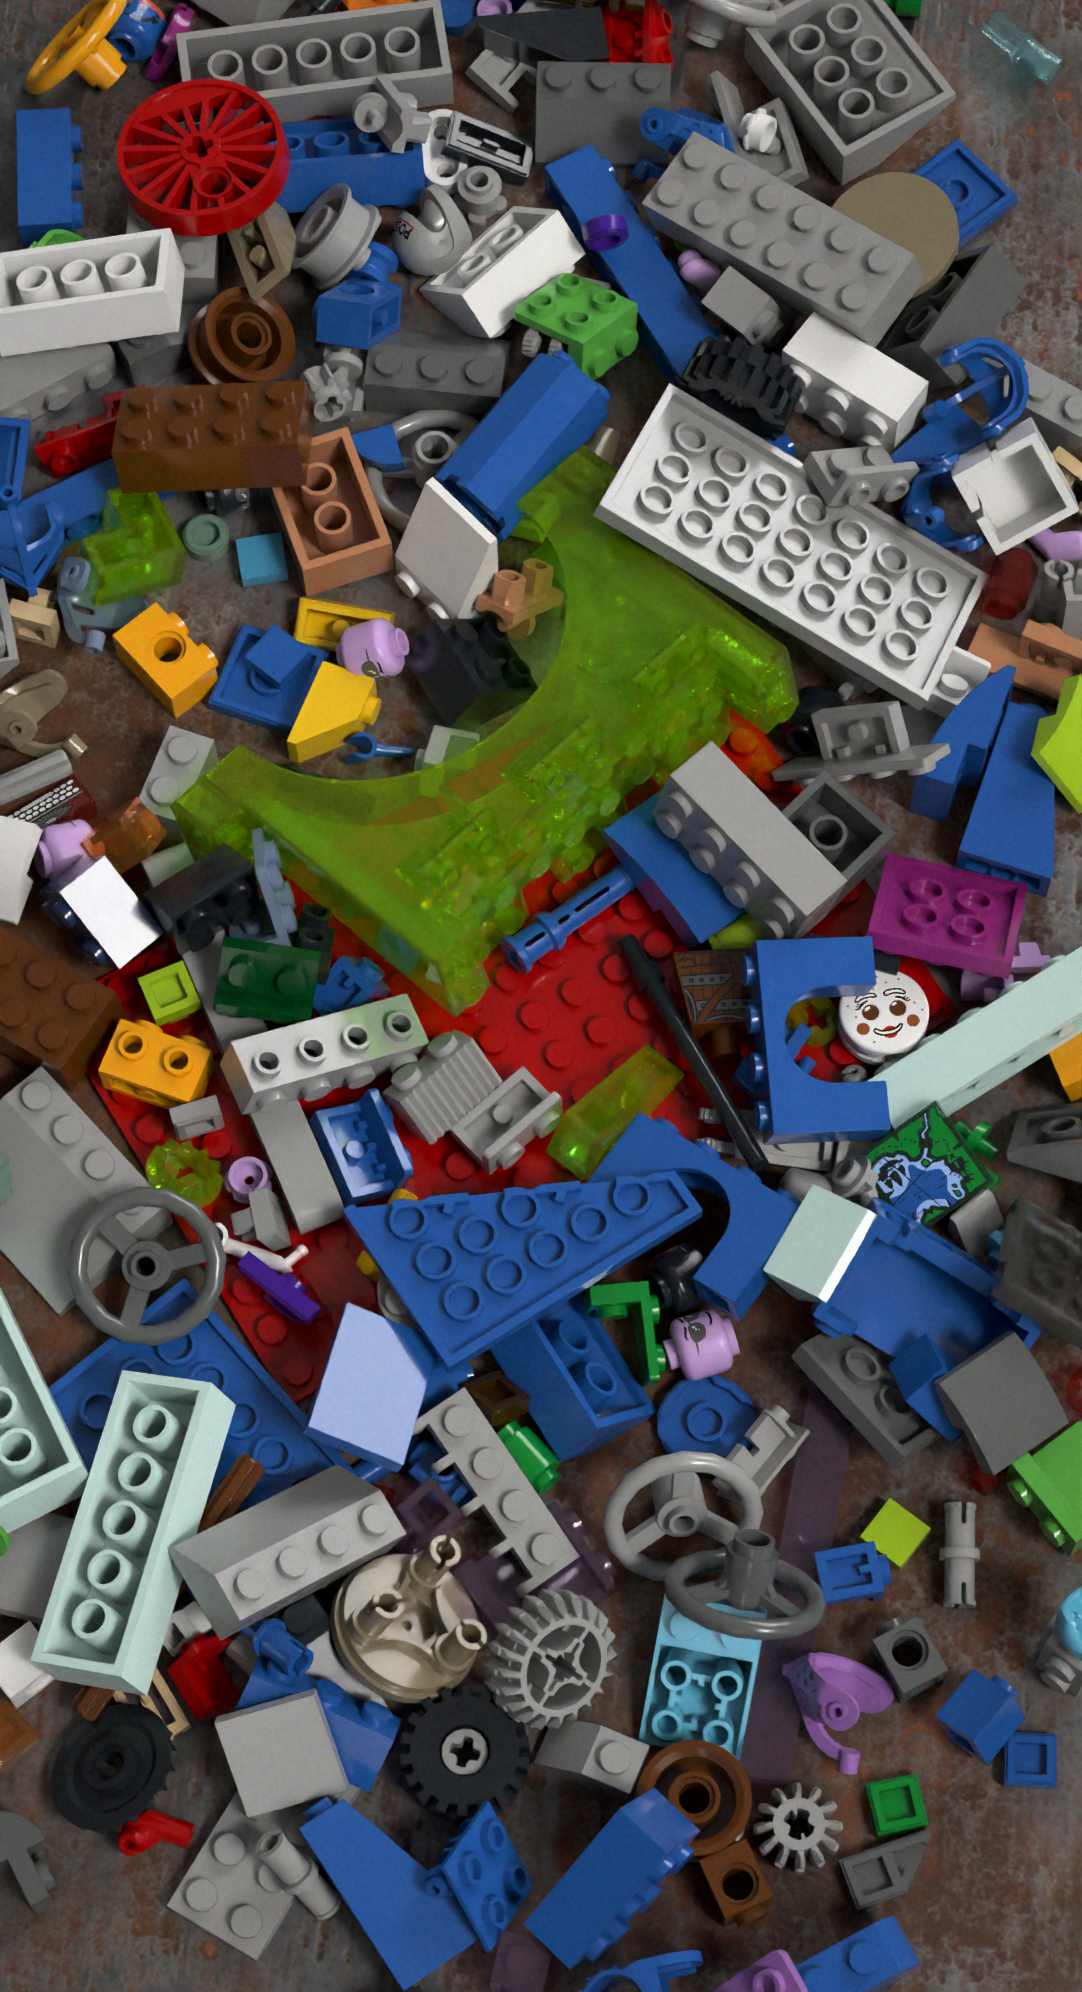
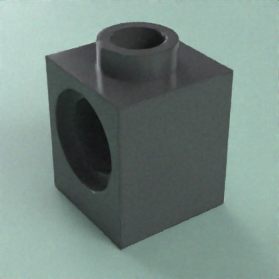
M901 1616L896 1617L875 1630L877 1638L872 1640L869 1651L883 1676L891 1682L894 1695L899 1704L908 1701L945 1680L948 1668L918 1616L904 1622ZM900 1645H909L918 1652L920 1661L914 1666H902L895 1661L892 1650Z

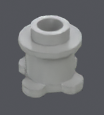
M473 166L466 169L458 179V192L454 196V203L458 209H463L468 215L470 225L481 227L485 225L486 220L491 216L502 214L506 211L507 200L504 196L500 195L502 180L499 174L490 167Z

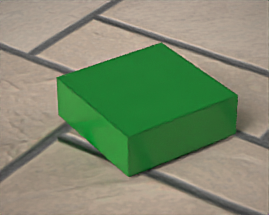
M916 1773L865 1785L877 1838L928 1827L929 1823Z

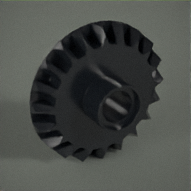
M137 1704L112 1705L104 1708L93 1722L87 1719L83 1720L69 1734L57 1754L51 1777L53 1800L57 1809L67 1821L84 1832L92 1830L102 1835L106 1829L121 1832L124 1823L128 1821L139 1822V1815L145 1808H155L154 1798L158 1792L168 1791L165 1779L168 1774L175 1771L171 1757L177 1752L171 1742L173 1733L155 1712Z

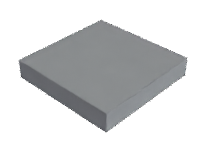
M316 1688L216 1717L214 1724L248 1818L347 1790L349 1782Z

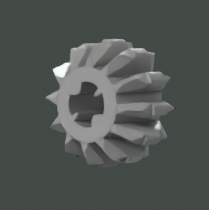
M793 1783L790 1793L791 1799L789 1800L783 1791L775 1788L771 1792V1797L776 1807L766 1803H760L757 1813L768 1822L755 1824L753 1834L759 1837H771L760 1845L759 1852L762 1856H766L778 1850L779 1854L774 1864L776 1869L782 1870L787 1859L791 1858L795 1859V1873L802 1875L805 1871L806 1857L809 1858L814 1867L821 1869L825 1865V1860L820 1850L836 1854L839 1844L827 1835L841 1833L843 1823L837 1820H825L834 1814L837 1805L834 1801L818 1807L816 1804L822 1792L820 1788L814 1787L810 1792L809 1798L805 1799L801 1798V1784ZM796 1818L804 1819L807 1821L806 1831L810 1836L806 1838L804 1833H801L799 1840L791 1838L789 1836L790 1826L785 1822L790 1819L792 1824H795Z

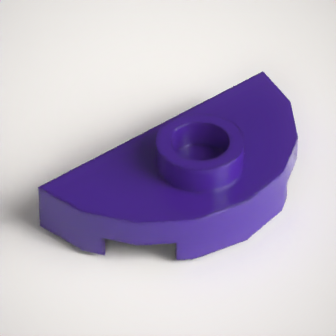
M250 1251L237 1263L242 1275L266 1292L263 1297L293 1322L301 1321L304 1325H310L321 1313L320 1306L305 1295L307 1289L289 1272L286 1271L280 1276Z

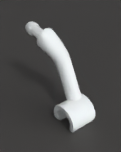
M214 1223L219 1235L223 1237L221 1242L225 1254L243 1258L250 1251L271 1269L281 1273L286 1271L289 1273L293 1272L291 1266L302 1257L308 1255L309 1252L302 1244L284 1259L270 1251L229 1238L226 1227L221 1223Z

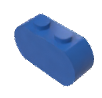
M890 1916L798 1964L795 1968L809 1992H880L916 1970L921 1965V1962L896 1917Z

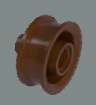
M234 287L218 294L210 304L204 306L195 314L188 328L187 347L195 369L207 385L270 382L281 376L291 365L295 354V335L285 311L270 296L264 294L255 301L250 297L247 287Z
M686 1740L665 1747L654 1755L645 1766L639 1779L637 1797L652 1788H656L700 1830L699 1834L689 1844L695 1853L687 1863L696 1864L698 1860L739 1842L749 1822L752 1807V1791L744 1768L730 1752L711 1742ZM693 1789L701 1791L709 1801L708 1807L698 1814L686 1812L679 1803V1798L684 1792Z

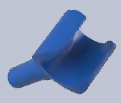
M358 732L344 741L347 744H356L361 753H350L344 757V761L352 766H357L373 756L411 759L413 755V747L376 743L374 737L367 732Z

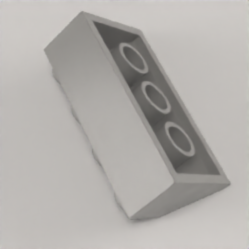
M336 1464L171 1547L168 1552L221 1641L351 1573L355 1568L374 1558L385 1555L407 1533L380 1489Z

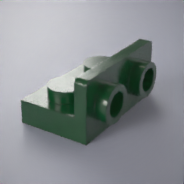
M224 936L212 1010L225 1013L233 1018H257L274 1021L283 1026L311 1020L321 951Z

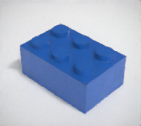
M652 1788L618 1809L523 1925L569 1969L585 1958L594 1963L606 1949L611 1951L631 1929L627 1923L637 1912L643 1913L663 1891L659 1884L670 1873L675 1875L692 1857L695 1851L689 1844L699 1834L700 1830L656 1788Z

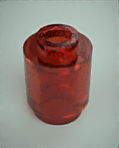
M1010 548L997 556L995 554L981 591L983 599L982 608L986 613L997 619L1014 620L1019 612L1024 611L1039 572V566L1029 552L1020 548Z

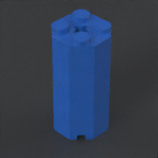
M556 350L552 355L540 353L527 365L433 475V478L497 538V546H499L609 416L606 405L610 401V394L605 387L592 381L576 366L573 358L566 352Z

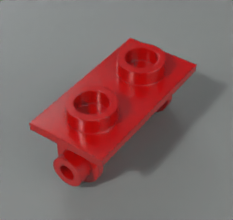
M111 408L103 414L86 419V428L83 429L76 423L54 432L48 431L45 433V438L40 439L39 445L34 446L33 450L54 479L112 458L111 452L119 411Z

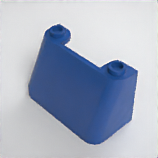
M873 1197L866 1206V1209L877 1216L827 1303L814 1302L810 1309L812 1315L816 1317L813 1323L829 1336L839 1339L841 1334L852 1337L855 1333L895 1359L924 1333H928L955 1367L1009 1330L1014 1331L1028 1350H1030L1049 1322L1040 1303L1025 1289L877 1197Z

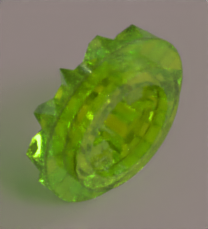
M170 1138L163 1146H155L146 1162L145 1171L151 1187L170 1189L197 1203L200 1208L209 1205L217 1198L224 1182V1178L219 1174L221 1162L208 1158V1148L200 1151L193 1148L190 1139L183 1144H178ZM188 1166L193 1169V1174L190 1173L182 1176L179 1180L176 1178L179 1174V1168L184 1169Z

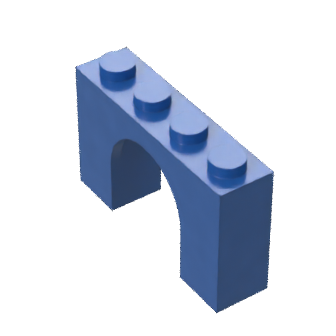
M872 936L756 940L746 952V956L741 958L740 973L742 984L749 986L751 1004H747L745 1007V1027L748 1034L754 1035L755 1052H751L749 1057V1072L751 1081L758 1082L759 1101L754 1103L753 1116L756 1130L762 1131L763 1145L879 1140L891 1130L886 1081L831 1083L813 1078L794 1062L787 1049L784 1036L786 1017L791 1007L795 1004L811 998L866 996L877 984Z
M639 1112L587 1183L613 1181L618 1176L632 1175L635 1177H645L650 1173L675 1171L687 1188L704 1190L720 1198L730 1210L729 1224L718 1244L693 1276V1281L699 1298L740 1322L770 1281L771 1277L763 1271V1268L800 1207L801 1202L786 1190L778 1189L775 1192L761 1184V1179L749 1168L743 1165H737L734 1168L722 1161L719 1153L702 1141H696L693 1144L680 1136V1131L666 1119L656 1117L653 1120Z

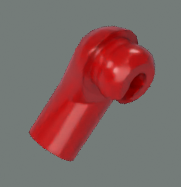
M148 1810L139 1815V1822L128 1821L123 1825L121 1832H118L116 1844L121 1853L131 1857L148 1850L161 1841L187 1849L193 1838L196 1824L158 1810Z

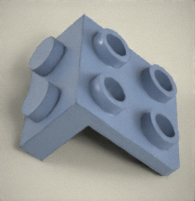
M262 828L252 830L255 870L263 895L259 896L260 906L256 908V912L249 920L238 926L229 925V937L292 947L291 933L298 931L293 911L296 908L294 896L289 881H283L279 869L282 867V862L275 840L266 841Z

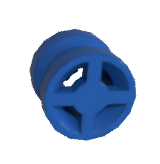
M371 241L368 245V248L371 249V254L367 262L358 271L351 269L345 275L346 280L355 277L389 283L388 277L396 273L400 263L398 256L388 247Z

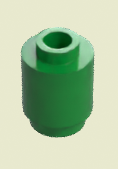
M512 1421L497 1433L539 1496L546 1493L558 1481L560 1474L556 1470L561 1463L560 1460L528 1426L522 1428L516 1421Z

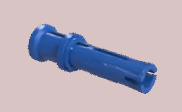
M617 864L607 874L578 892L551 913L546 911L539 912L532 917L530 925L513 937L506 935L501 938V949L510 964L519 973L525 975L532 970L534 962L551 950L555 952L560 951L564 948L568 935L592 918L598 916L621 897L632 892L636 886L624 867ZM599 894H603L602 896H600L599 898H597L595 901H593L592 903H590L588 906H586L585 908H583V909L580 910L579 912H576L578 909H580L582 906H584L585 904H587L588 902H590L592 899H594L595 897H597ZM538 940V941H536L535 943H533L531 946L526 947V946H528L530 943H532L533 941Z

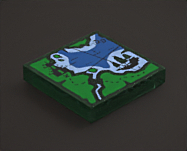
M937 1100L859 1154L865 1155L871 1161V1169L879 1176L875 1187L885 1202L927 1228H930L995 1182Z

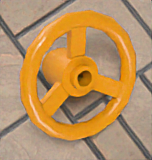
M91 0L59 31L36 59L26 76L25 90L29 94L42 95L54 88L74 70L91 87L97 85L102 91L111 87L123 74L127 65L121 60L122 54L105 39V36L118 21L126 7L127 0ZM62 49H64V51L62 52L61 56L56 59V57L58 56V54L60 53V51H61Z

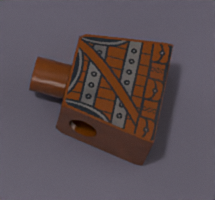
M750 948L674 952L673 978L684 1019L697 1041H711L712 1058L716 1063L728 1064L741 1060L740 1039L754 1038L753 1034L747 1033L745 1027V1007L747 1004H751L749 986L742 984L740 973L741 958L746 956V952Z

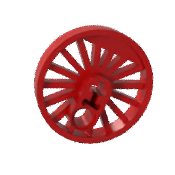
M190 80L174 84L153 94L132 112L121 130L117 144L116 157L119 180L123 194L130 207L140 218L155 228H171L173 234L181 236L204 237L219 235L250 223L275 202L286 183L290 169L288 142L275 110L257 92L227 80ZM220 109L213 121V112ZM240 109L245 110L235 118ZM201 116L199 130L197 131L192 118ZM261 121H263V122L265 123V124L256 126V125L259 124ZM184 122L187 131L183 129L178 123ZM277 140V145H264ZM140 142L146 145H137V143ZM256 164H271L268 169ZM129 165H139L129 169ZM238 177L257 183V185L250 189ZM148 183V184H147L145 187H143L141 190H139V189L137 188V186H140V185H143V184ZM191 190L190 210L179 209ZM168 193L167 197L165 198L162 204L156 202L158 199H160L162 196Z

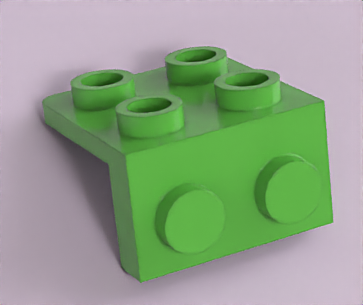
M562 273L514 307V319L568 344V354L573 358L576 366L592 381L604 375L608 369L624 357L632 354L638 343V303L620 296L615 291L607 290L587 281L577 274Z
M1078 1421L1033 1456H1030L1027 1452L1011 1463L1005 1477L1008 1481L1007 1487L1012 1496L1021 1506L1025 1508L1028 1506L1039 1519V1526L1046 1538L1055 1547L1061 1546L1069 1557L1082 1548V1421Z

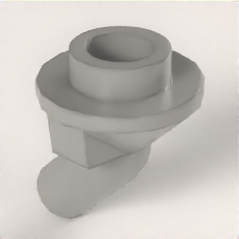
M857 1155L853 1158L848 1157L842 1160L832 1175V1192L842 1198L858 1195L860 1206L866 1208L873 1197L879 1198L875 1187L879 1176L871 1169V1161L865 1155Z

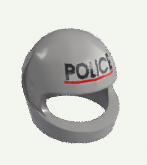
M433 184L421 190V213L416 219L410 213L403 211L395 222L392 234L393 249L400 262L411 272L423 276L439 275L448 272L460 261L473 241L469 226L457 205L441 187Z

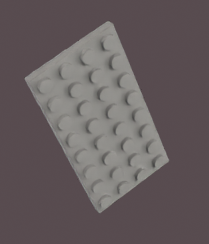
M669 383L593 516L920 711L929 700L989 575L868 502L856 506L849 504L828 507L802 465V462Z

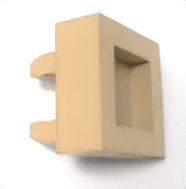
M37 587L38 596L30 597L28 602L12 598L9 608L15 638L55 648L61 635L57 611L54 610L55 604L49 602L52 591Z

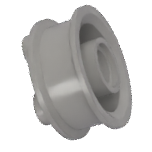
M338 183L320 195L308 208L294 229L297 240L291 269L301 267L312 276V283L319 290L326 289L328 291L334 288L351 269L358 271L364 266L371 254V249L368 248V245L382 220L379 210L374 205L366 204L362 206L351 197L350 187L344 183Z

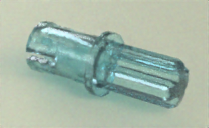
M996 11L991 14L982 26L983 33L1010 54L1009 59L1011 62L1016 63L1019 61L1043 80V83H1050L1061 70L1064 64L1061 58L1056 57L1035 40V33L1032 31L1026 33L1001 12Z

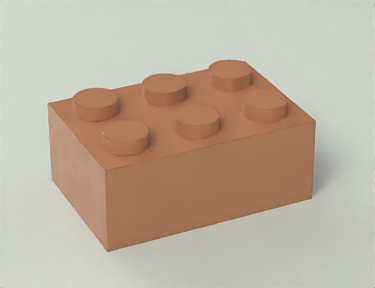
M348 427L312 437L306 486L266 487L306 597L394 569L392 542Z

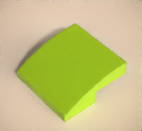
M1080 674L1064 678L1056 714L1039 719L1031 756L1078 814L1082 813V676Z

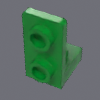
M648 1281L592 1285L581 1294L583 1314L597 1313L598 1320H615L627 1317V1310H632L642 1388L654 1386L660 1380L659 1374L665 1373L666 1360L662 1343L656 1344L653 1324L659 1323L660 1310L657 1295L650 1294Z

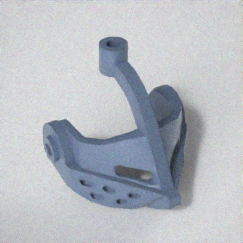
M66 557L62 562L61 571L58 576L57 591L54 593L53 600L59 603L68 636L75 643L83 646V650L87 654L99 656L102 654L106 635L98 630H89L88 633H83L80 627L117 631L149 608L150 604L142 597L122 595L88 581L91 569L89 562L82 557ZM72 606L92 610L93 615L74 610Z

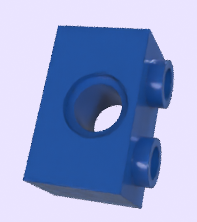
M351 277L318 296L312 312V322L317 327L316 341L368 350L400 329L402 285Z

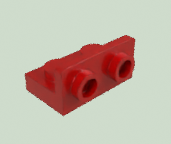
M626 0L622 1L620 12L609 11V5L602 7L603 23L610 54L607 62L671 64V71H673L674 62L669 49V34L673 33V21L666 8H662L656 0H648L645 15L626 13Z

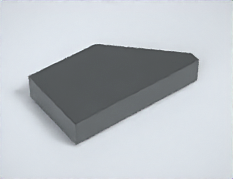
M929 1828L838 1861L856 1913L906 1895L932 1837Z

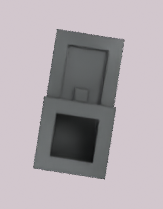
M0 1811V1875L11 1869L13 1870L30 1907L38 1914L55 1905L49 1890L56 1887L57 1883L45 1859L42 1858L35 1862L33 1858L51 1849V1846L31 1821L15 1813Z

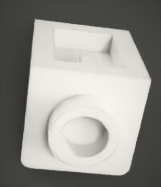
M954 646L924 708L947 718L966 695L987 678L991 664Z

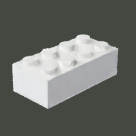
M171 228L0 253L1 356L30 354L32 352L178 332L185 267Z

